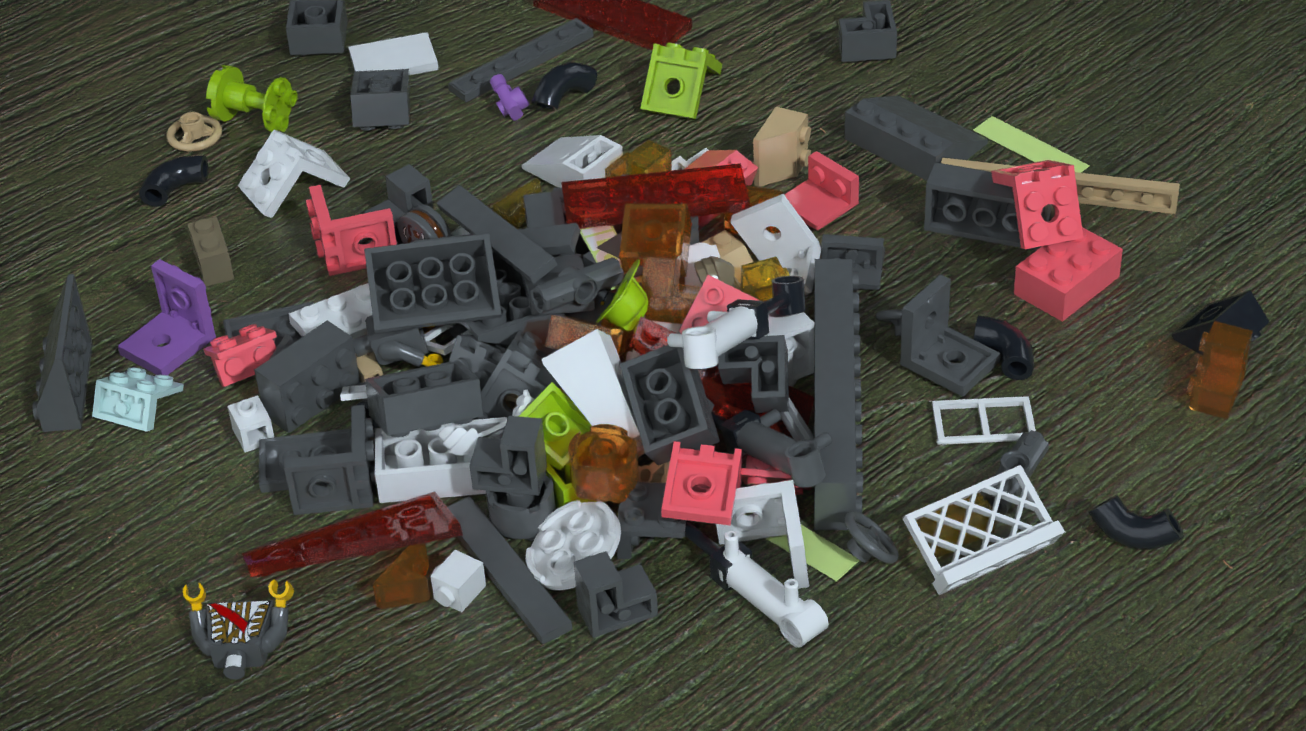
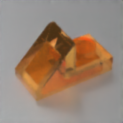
M414 540L373 583L378 608L387 609L430 600L428 580L425 577L429 569L425 544Z

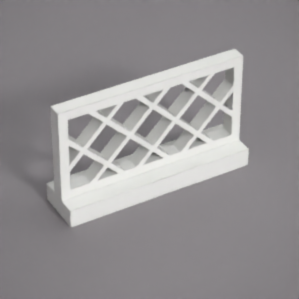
M1021 465L903 517L904 523L935 578L932 584L938 595L1054 544L1065 533L1059 520L1052 521ZM1016 477L1022 488L1020 497L1003 491L1005 481ZM999 484L998 489L993 488V486ZM985 492L995 496L992 510L974 504L977 493ZM970 497L969 502L963 500V499H966V498ZM1000 499L1018 505L1014 519L997 513ZM954 504L966 509L963 523L945 517L948 506ZM1023 507L1035 511L1041 523L1032 526L1021 522L1020 517ZM938 510H941L940 514L934 513ZM972 511L989 517L986 531L968 525ZM926 517L936 521L937 526L934 536L921 532L916 520ZM994 520L1012 526L1008 538L1003 539L991 534ZM943 524L960 530L957 544L939 538ZM1017 528L1023 530L1016 534ZM965 533L983 539L979 551L974 552L962 547ZM988 542L994 543V544H992V545H990V546L987 547ZM936 546L954 552L950 564L943 567L939 565L934 556ZM959 554L965 556L958 560Z

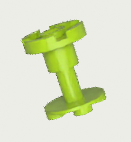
M222 65V70H216L212 74L206 92V99L211 100V108L207 107L211 118L227 122L238 111L250 112L255 108L262 110L263 123L269 132L273 130L285 132L287 130L291 108L296 104L298 96L297 91L292 90L288 79L284 77L275 79L265 94L256 92L255 86L244 83L243 74L237 67Z

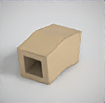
M374 352L361 357L356 355L361 383L365 382L367 378L383 375L382 368L376 361Z

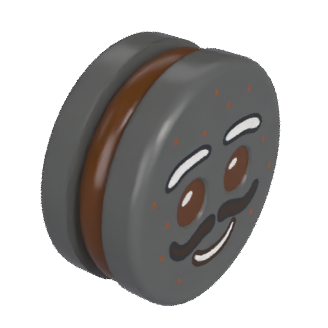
M424 204L415 206L398 220V232L404 244L413 243L414 240L452 236L442 216L433 208Z

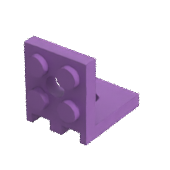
M159 259L151 265L162 312L119 344L118 349L121 356L156 375L168 376L211 340L216 338L204 282L200 278L180 270L177 266L170 265ZM168 343V344L165 345V346L158 347V345H160V344Z

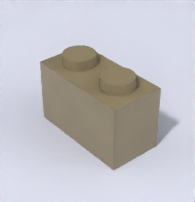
M217 217L188 223L193 251L205 286L234 280L229 252Z

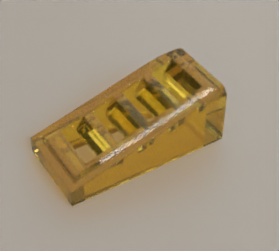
M535 178L493 205V211L516 229H519L526 221L523 195L541 193L540 180Z

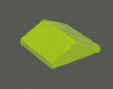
M553 382L519 415L520 417L542 418L546 461L560 470L597 432L574 402Z

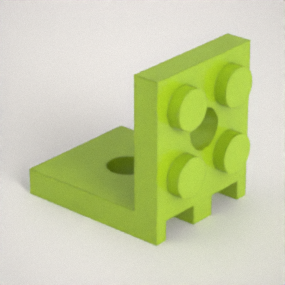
M654 43L640 109L696 120L705 74L720 75L723 64L715 59V55L709 54V50L693 47L692 51L682 48L683 46L674 43H666V46ZM672 80H679L680 90L676 94H669L667 91V86Z

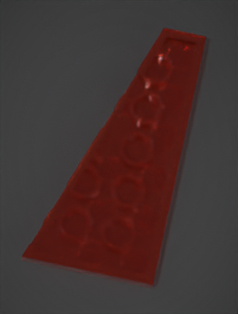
M434 491L242 553V557L250 577H264L274 572L360 555L371 556L381 551L462 536L463 534L459 521Z

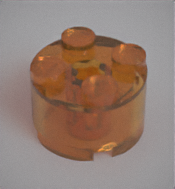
M598 424L591 426L589 432L583 435L579 432L571 439L568 452L571 483L575 489L576 496L581 499L611 501L613 503H621L627 500L628 494L635 488L639 479L637 443L634 438L632 440L628 436V431L616 425Z

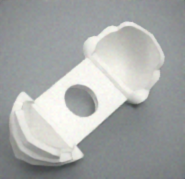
M528 389L523 390V394L517 398V407L513 409L512 416H519L534 401ZM507 421L479 434L477 430L472 428L467 431L460 427L454 429L453 426L447 425L438 435L443 440L442 445L450 450L448 453L460 456L473 455L478 437L496 438L502 435Z

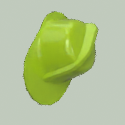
M637 259L628 270L611 303L599 316L596 323L604 319L629 332L644 317L648 309L647 294L634 278L640 259Z

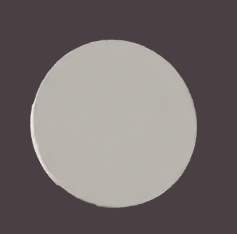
M576 500L561 506L548 515L545 521L538 526L540 531L531 547L526 550V566L534 575V578L547 589L567 590L576 587L573 562L607 551L611 559L620 541L621 526L619 519L610 507L602 501L581 503L580 500Z

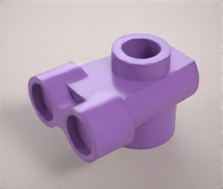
M503 75L493 76L490 84L500 98L496 102L504 117L510 115L512 120L521 118L524 114L522 109L530 105L519 86L512 89L510 85L506 84Z

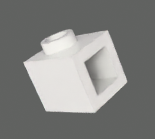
M258 395L227 406L232 429L245 453L259 448V439L274 437L271 419Z
M454 550L432 572L431 583L434 599L445 607H451L463 612L486 587L483 562Z

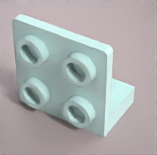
M131 367L126 372L110 373V376L96 380L92 417L146 432L153 430L157 399L183 391L184 384L174 382L171 376L148 375L146 370L142 368Z

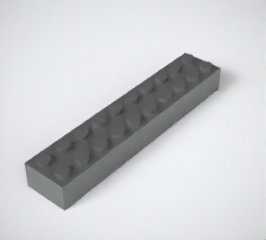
M815 259L814 438L827 432L832 437V443L820 450L826 477L822 482L814 486V530H848L844 520L845 515L849 511L862 513V496H856V493H863V472H856V468H862L863 461L862 448H856V445H862V424H855V422L861 421V401H855V399L861 398V379L854 378L860 376L861 369L859 356L860 335H854L858 334L860 329V314L858 313L859 292H853V290H859V272L852 271V259Z

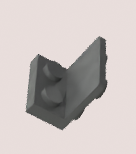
M622 481L618 519L621 526V536L617 547L618 559L632 558L633 546H639L640 536L685 537L687 520L664 518L661 515L666 483Z

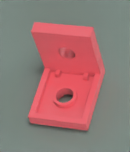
M1045 160L991 171L993 183L1013 187L1022 249L1083 238L1074 165ZM1051 204L1055 209L1054 217L1050 221H1044L1041 216L1042 209L1046 205Z
M321 185L309 187L311 199L306 200L309 217H312L310 223L313 240H316L315 246L318 258L324 257L329 276L366 269L364 251L366 248L397 245L393 215L390 208L331 220ZM363 238H372V241L368 244H359V241Z
M674 441L661 509L662 517L731 526L736 490L741 488L742 449L735 448L734 454L715 452V446L701 444L700 450L681 448V442Z

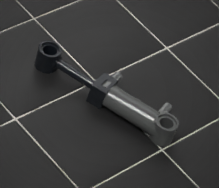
M745 409L730 419L711 412L715 427L722 431L728 453L734 454L735 448L742 449V459L750 455L791 475L793 483L797 487L815 486L825 479L826 472L820 450L832 443V437L829 433L824 432L812 440L797 441L769 428L781 420V414L776 409H772L761 417Z

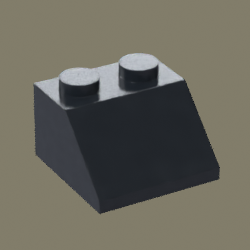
M1249 290L1207 304L1172 333L1171 336L1175 341L1210 360L1225 357L1228 360L1239 355L1243 351L1242 346L1259 338L1261 336L1260 330L1269 323V320L1253 293Z

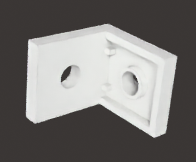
M273 130L262 149L259 150L255 160L243 175L238 187L264 216L273 218L302 171L345 188L350 178L324 150Z
M784 194L732 215L730 223L763 265L755 296L756 299L767 301L772 298L771 280L781 276L803 277L805 297L812 293L815 281V259L820 258L822 245ZM766 227H776L780 232L771 233Z
M793 480L737 488L731 526L716 524L719 545L725 544L724 535L728 531L737 532L740 542L787 535L793 576L798 581V589L809 587L804 542Z

